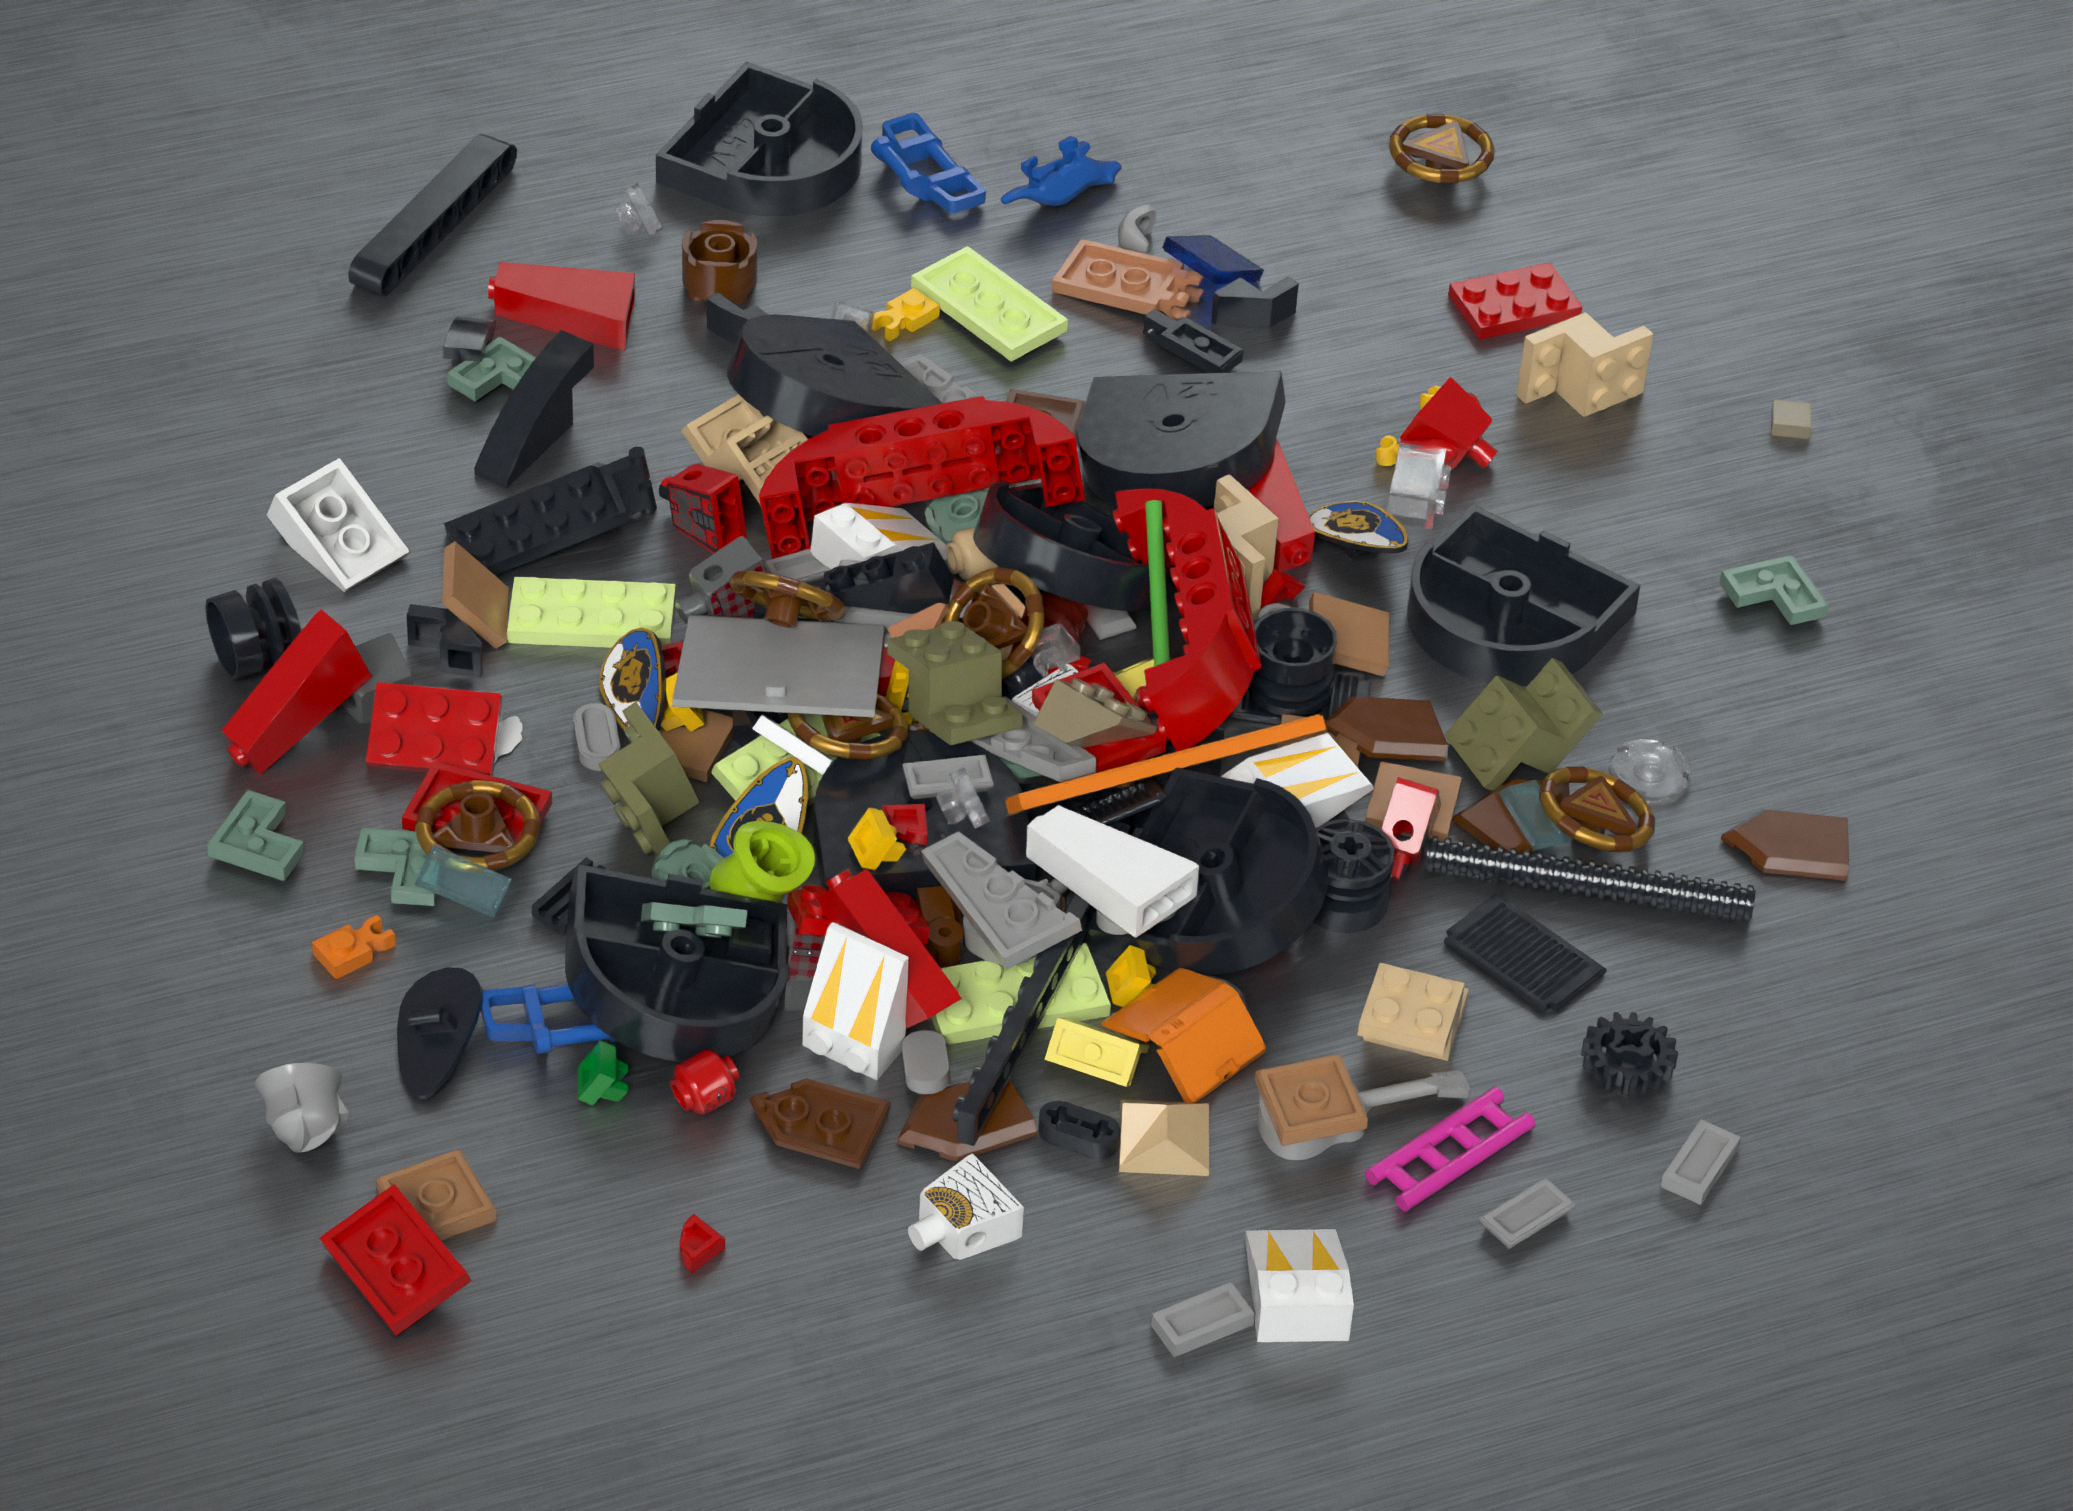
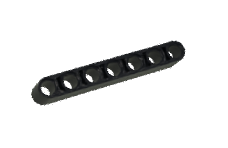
M485 134L477 135L354 257L349 268V282L383 296L390 294L511 172L517 158L516 146Z

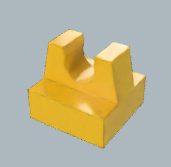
M676 673L666 678V702L661 726L665 731H669L685 725L692 732L705 725L702 708L672 707L678 674Z
M874 808L867 809L847 838L862 868L876 870L881 861L898 862L906 850L903 843L896 842L897 838L895 835L897 830L895 826L889 824L883 810Z
M1129 945L1106 971L1112 1004L1124 1007L1155 985L1150 982L1156 975L1155 967L1147 964L1144 950Z

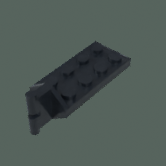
M633 447L629 450V456L606 465L597 462L444 523L447 536L451 543L456 541L496 576L629 522V516L641 511L645 514L654 513L657 510L652 482L649 480L650 474L644 449L642 447Z

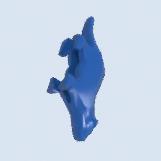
M1069 136L1058 142L1059 149L1063 154L1062 158L1040 167H1036L1038 164L1037 156L1022 162L1021 171L1028 177L1029 183L1007 192L1001 197V202L1009 204L1018 199H1029L1043 205H1063L1090 186L1114 183L1115 177L1122 169V166L1115 160L1100 161L1086 156L1091 148L1090 143L1081 141L1078 146L1077 138Z

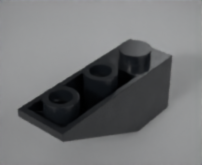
M933 542L921 546H911L903 551L885 556H874L866 561L848 566H837L824 572L821 590L839 598L844 606L914 614L938 602L948 605L954 576Z

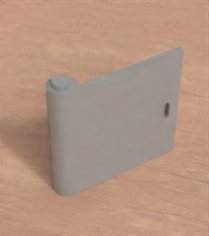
M689 615L672 707L875 717L882 648L888 647V639L891 636L885 633V625L797 621L795 628H786L759 618Z

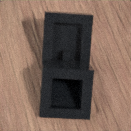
M1240 277L1214 292L1211 322L1216 326L1271 328L1296 313L1299 283L1290 277H1286L1261 292Z
M410 604L406 615L408 645L440 649L441 672L481 677L483 673L482 642L449 609Z

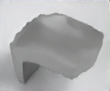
M1150 203L1141 205L1126 213L1124 219L1119 224L1118 241L1119 246L1123 249L1148 253L1149 242L1144 235L1151 233L1156 221V210Z

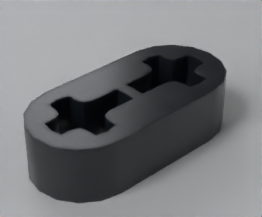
M1060 1100L1046 1103L1040 1109L1038 1132L1044 1141L1095 1159L1109 1158L1118 1151L1120 1126L1112 1117ZM1099 1134L1103 1135L1100 1139H1096Z

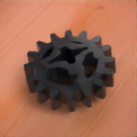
M1614 1012L1611 1022L1600 1017L1598 1018L1597 1027L1589 1026L1587 1028L1586 1038L1583 1039L1581 1055L1584 1056L1583 1068L1593 1069L1591 1076L1593 1081L1605 1079V1089L1611 1090L1617 1085L1621 1087L1623 1095H1628L1630 1088H1636L1641 1095H1645L1648 1085L1656 1090H1660L1663 1080L1670 1081L1672 1079L1673 1069L1676 1067L1678 1051L1675 1050L1676 1039L1666 1038L1668 1030L1666 1026L1654 1028L1652 1026L1654 1018L1648 1017L1642 1022L1638 1020L1636 1012H1631L1629 1019H1623L1618 1012ZM1603 1046L1606 1048L1605 1053L1602 1051ZM1654 1053L1657 1057L1656 1061L1653 1059Z

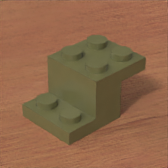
M947 621L940 624V627L909 630L903 636L888 639V655L909 669V715L949 745L1023 728V712L1002 698V651L967 628L963 623Z
M1551 658L1526 688L1496 675L1444 736L1483 787L1493 791L1506 780L1520 762L1549 774L1553 772L1600 719L1603 713L1561 661Z
M635 702L622 710L629 724V727L624 729V732L631 743L598 764L606 778L600 784L613 804L619 803L613 809L625 828L630 827L633 831L637 830L632 835L644 854L648 855L653 852L657 857L670 843L662 826L698 804L699 800L676 754L638 703Z

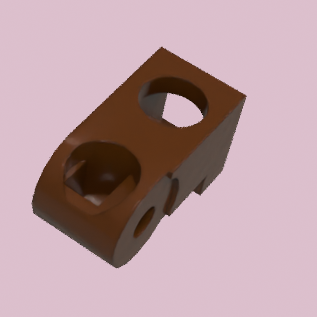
M943 886L917 888L916 903L930 927L928 944L923 945L940 968L958 965L962 960L964 930L960 924L961 910Z

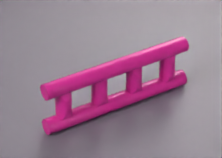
M1494 1086L1365 1170V1177L1372 1185L1378 1184L1385 1178L1390 1180L1403 1192L1396 1197V1203L1402 1211L1407 1212L1534 1128L1535 1120L1528 1112H1524L1513 1119L1497 1106L1504 1101V1095L1498 1087ZM1481 1115L1498 1128L1497 1131L1483 1140L1466 1127V1125ZM1449 1136L1467 1149V1151L1451 1161L1434 1147ZM1417 1157L1421 1158L1435 1170V1172L1420 1182L1402 1168Z

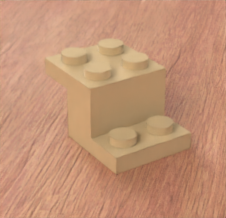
M1585 312L1525 336L1516 395L1526 404L1557 392L1583 417L1604 410L1629 398H1634L1644 393L1653 333L1645 326H1641L1613 337Z
M739 394L690 422L681 430L705 466L738 475L739 485L741 486L746 483L759 504L760 490L775 465L790 451L808 440L804 433L790 428L769 416L763 417L759 410L746 402Z
M1229 474L1217 480L1214 509L1243 565L1254 621L1258 619L1263 582L1273 572L1279 518Z
M1379 963L1359 1022L1357 1035L1362 1036L1363 1041L1448 1061L1467 1003L1469 989L1464 988L1465 983Z

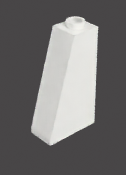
M1058 805L1046 814L1036 817L1027 826L1026 857L1135 938L1197 896L1199 865Z

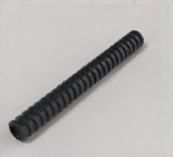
M1432 836V839H1429L1425 868H1427L1429 873H1433L1434 869L1440 870L1441 875H1446L1447 871L1453 872L1454 877H1459V874L1462 873L1466 874L1467 879H1472L1473 875L1479 876L1480 881H1485L1487 877L1493 878V883H1498L1500 879L1506 880V885H1511L1513 881L1519 882V887H1524L1526 883L1532 884V889H1538V886H1545V891H1551V888H1558V893L1570 890L1571 895L1576 896L1578 892H1583L1584 897L1590 898L1591 894H1596L1597 899L1603 900L1604 896H1609L1611 901L1616 902L1617 898L1624 899L1623 902L1629 904L1630 900L1637 901L1639 906H1643V903L1647 902L1650 903L1652 908H1656V905L1660 904L1663 905L1665 910H1669L1670 906L1676 907L1677 912H1682L1683 908L1689 909L1690 914H1696V910L1703 911V916H1709L1711 912L1716 913V918H1722L1724 914L1729 915V920L1742 917V922H1749L1753 914L1756 894L1753 885H1748L1746 889L1741 888L1740 883H1734L1733 887L1727 886V881H1721V884H1714V879L1701 882V877H1695L1694 880H1689L1688 875L1682 874L1681 878H1676L1675 874L1671 872L1668 873V876L1661 875L1662 872L1658 870L1655 871V874H1650L1648 869L1645 868L1641 872H1637L1635 867L1629 866L1628 870H1624L1622 865L1616 864L1615 868L1609 867L1607 862H1603L1602 866L1595 865L1596 861L1590 860L1589 864L1582 863L1581 858H1577L1576 862L1569 861L1568 856H1563V860L1556 859L1555 854H1550V858L1543 857L1542 852H1537L1535 856L1530 855L1529 850H1524L1522 854L1517 853L1516 848H1511L1509 852L1503 851V846H1498L1496 850L1490 849V844H1485L1483 848L1477 847V842H1472L1471 845H1464V840H1458V843H1451V838L1439 841L1438 836Z

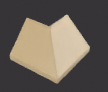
M1120 1099L1119 1172L1209 1176V1103Z

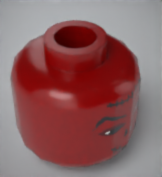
M706 1049L676 1065L674 1079L670 1081V1086L676 1100L684 1111L689 1112L692 1110L696 1114L706 1115L734 1099L736 1094L734 1081L738 1080L740 1076L734 1062L728 1055L721 1058L715 1051Z

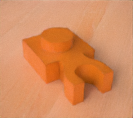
M375 915L367 919L362 927L354 930L347 924L312 941V954L335 979H338L373 962L372 952L386 951L396 946L395 933L389 929L384 933L378 934L383 931L382 919Z

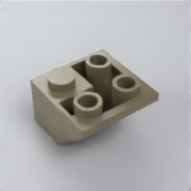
M1074 678L1072 683L1056 679L1033 723L1065 743L1084 748L1151 735L1155 733L1158 727L1145 719L1147 715L1145 710L1126 701L1123 704L1113 699L1115 694L1107 688L1096 683L1090 685L1078 678Z

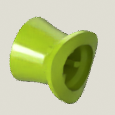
M767 821L745 823L740 826L734 836V852L720 860L712 869L710 889L783 903L785 894L800 887L811 874L815 863L813 847L805 836L785 825Z

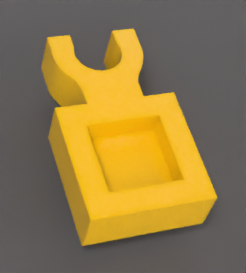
M912 288L887 302L886 311H880L870 316V328L877 331L881 327H885V339L890 342L897 338L900 331L904 328L913 333L939 318L940 305L916 288Z

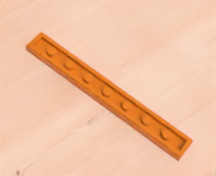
M1318 714L1008 797L1005 801L1008 814L1019 813L1174 771L1175 768L1184 769L1326 730L1323 715L1320 716Z

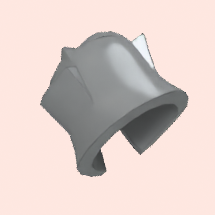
M316 1063L286 1064L261 1073L255 1081L254 1087L266 1105V1123L270 1124L277 1138L287 1144L290 1150L294 1152H306L317 1148L331 1136L340 1132L348 1121L349 1112L338 1096L342 1074L331 1066Z

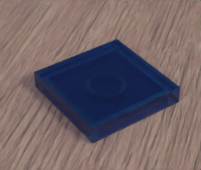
M1212 235L1167 236L1162 246L1165 252L1214 284L1231 283L1240 277L1247 282L1260 281L1264 269Z

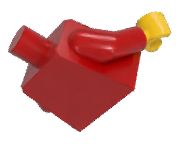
M1449 377L1441 387L1433 386L1428 390V394L1423 393L1420 395V411L1400 436V439H1402L1400 443H1397L1396 438L1390 435L1381 439L1380 447L1375 450L1376 461L1381 466H1392L1397 463L1400 455L1403 459L1423 458L1438 462L1448 469H1455L1467 455L1485 469L1498 453L1497 449L1482 438V435L1491 425L1492 419L1482 408L1476 395L1467 393L1453 378Z

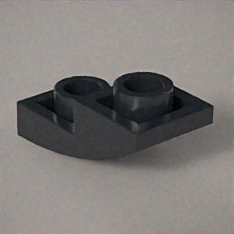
M718 292L706 298V328L734 344L737 343L742 326L747 320L761 315H768L755 304L742 310L737 304L732 303Z
M456 317L445 338L443 357L445 359L482 362L486 346L492 342L496 320Z

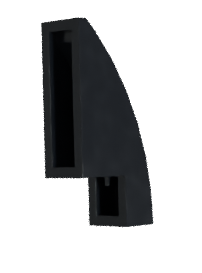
M560 330L544 347L519 380L497 417L475 465L474 471L476 475L508 488L573 425L572 388L594 368V343Z

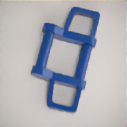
M918 113L906 114L883 122L882 137L876 138L872 142L871 152L879 160L890 166L901 179V186L909 194L924 201L933 200L950 213H957L985 203L986 189L965 167H959L942 148V141L931 131ZM908 130H914L919 135L900 142L895 137V134ZM932 157L944 171L927 176L917 170L912 171L907 164ZM964 189L969 192L957 197L950 195Z
M533 984L483 991L481 1014L486 1036L490 1040L532 1041L533 1048L537 1054L549 1053L552 1047L609 1039L611 1043L618 1042L604 1033L594 1023L548 1030L540 1005L575 1000L568 984L536 988V985ZM523 1004L528 1024H497L492 1019L490 1008L501 1005Z

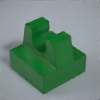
M599 1041L578 1066V1100L594 1105L599 1098L619 1102L626 1095L628 1085L620 1082V1080L628 1072V1065L616 1059L615 1046Z

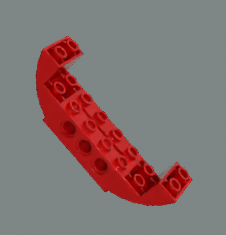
M984 396L828 425L829 430L808 439L779 461L765 479L759 493L772 559L811 549L807 522L814 521L815 515L844 503L892 507L987 489L994 483L1003 480L1014 484L1040 479L1046 507L1085 500L1075 435L1063 423L1047 413L1011 402L985 400Z
M1163 489L1118 491L1115 493L1118 509L1113 510V517L1119 532L1124 533L1127 531L1130 537L1127 543L1135 562L1141 560L1143 564H1149L1145 503L1151 500L1162 502L1165 568L1175 566L1170 568V572L1177 590L1180 591L1175 593V600L1181 615L1184 617L1179 619V624L1183 636L1189 644L1183 646L1184 656L1144 670L1146 688L1141 689V694L1149 713L1156 711L1159 717L1156 718L1160 734L1166 741L1171 740L1177 752L1190 749L1224 722L1237 707L1247 691L1254 671L1262 668L1243 565L1214 508L1206 510L1198 502L1185 495Z

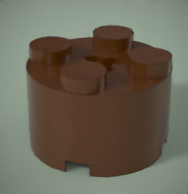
M709 220L701 223V229L693 233L692 228L689 229L682 239V282L688 291V297L695 302H704L706 298L718 292L735 304H742L747 301L748 294L757 284L758 242L756 236L753 233L750 236L744 232L743 225L729 220Z

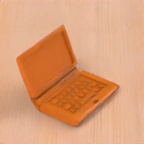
M1183 968L1176 969L1135 1000L1101 1022V1025L1107 1029L1145 1042L1152 1040L1158 1046L1160 1045L1161 1047L1157 1049V1052L1184 1102L1188 1103L1199 1102L1266 1052L1265 1043L1236 990L1223 981Z

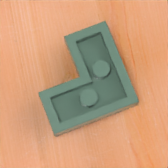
M498 337L486 346L482 362L465 360L447 372V385L474 401H477L501 383L514 390L536 357L504 338Z
M1793 555L1721 571L1719 583L1737 608L1773 600L1790 625L1824 618L1827 615V602Z
M247 790L208 842L207 850L209 857L285 881L305 854L304 841L274 832L286 815L285 801Z
M361 828L354 857L355 870L395 872L391 888L392 903L435 906L442 865L430 859L422 850L417 840L416 832Z
M650 902L642 906L641 922L654 923L653 931L668 933L669 931L679 930V927L683 926L696 928V936L721 938V936H731L732 930L746 927L747 910L708 905L689 907Z

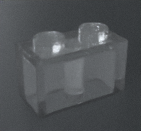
M1400 443L1387 512L1398 520L1400 524L1433 529L1435 514L1443 515L1446 491H1440V489L1448 490L1451 466H1444L1446 450Z

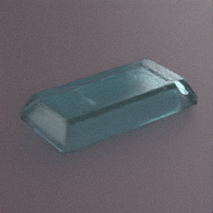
M1536 780L1508 786L1499 791V796L1534 851L1572 842V838L1558 829L1544 812L1539 800L1540 786Z
M433 845L415 885L494 918L512 879Z

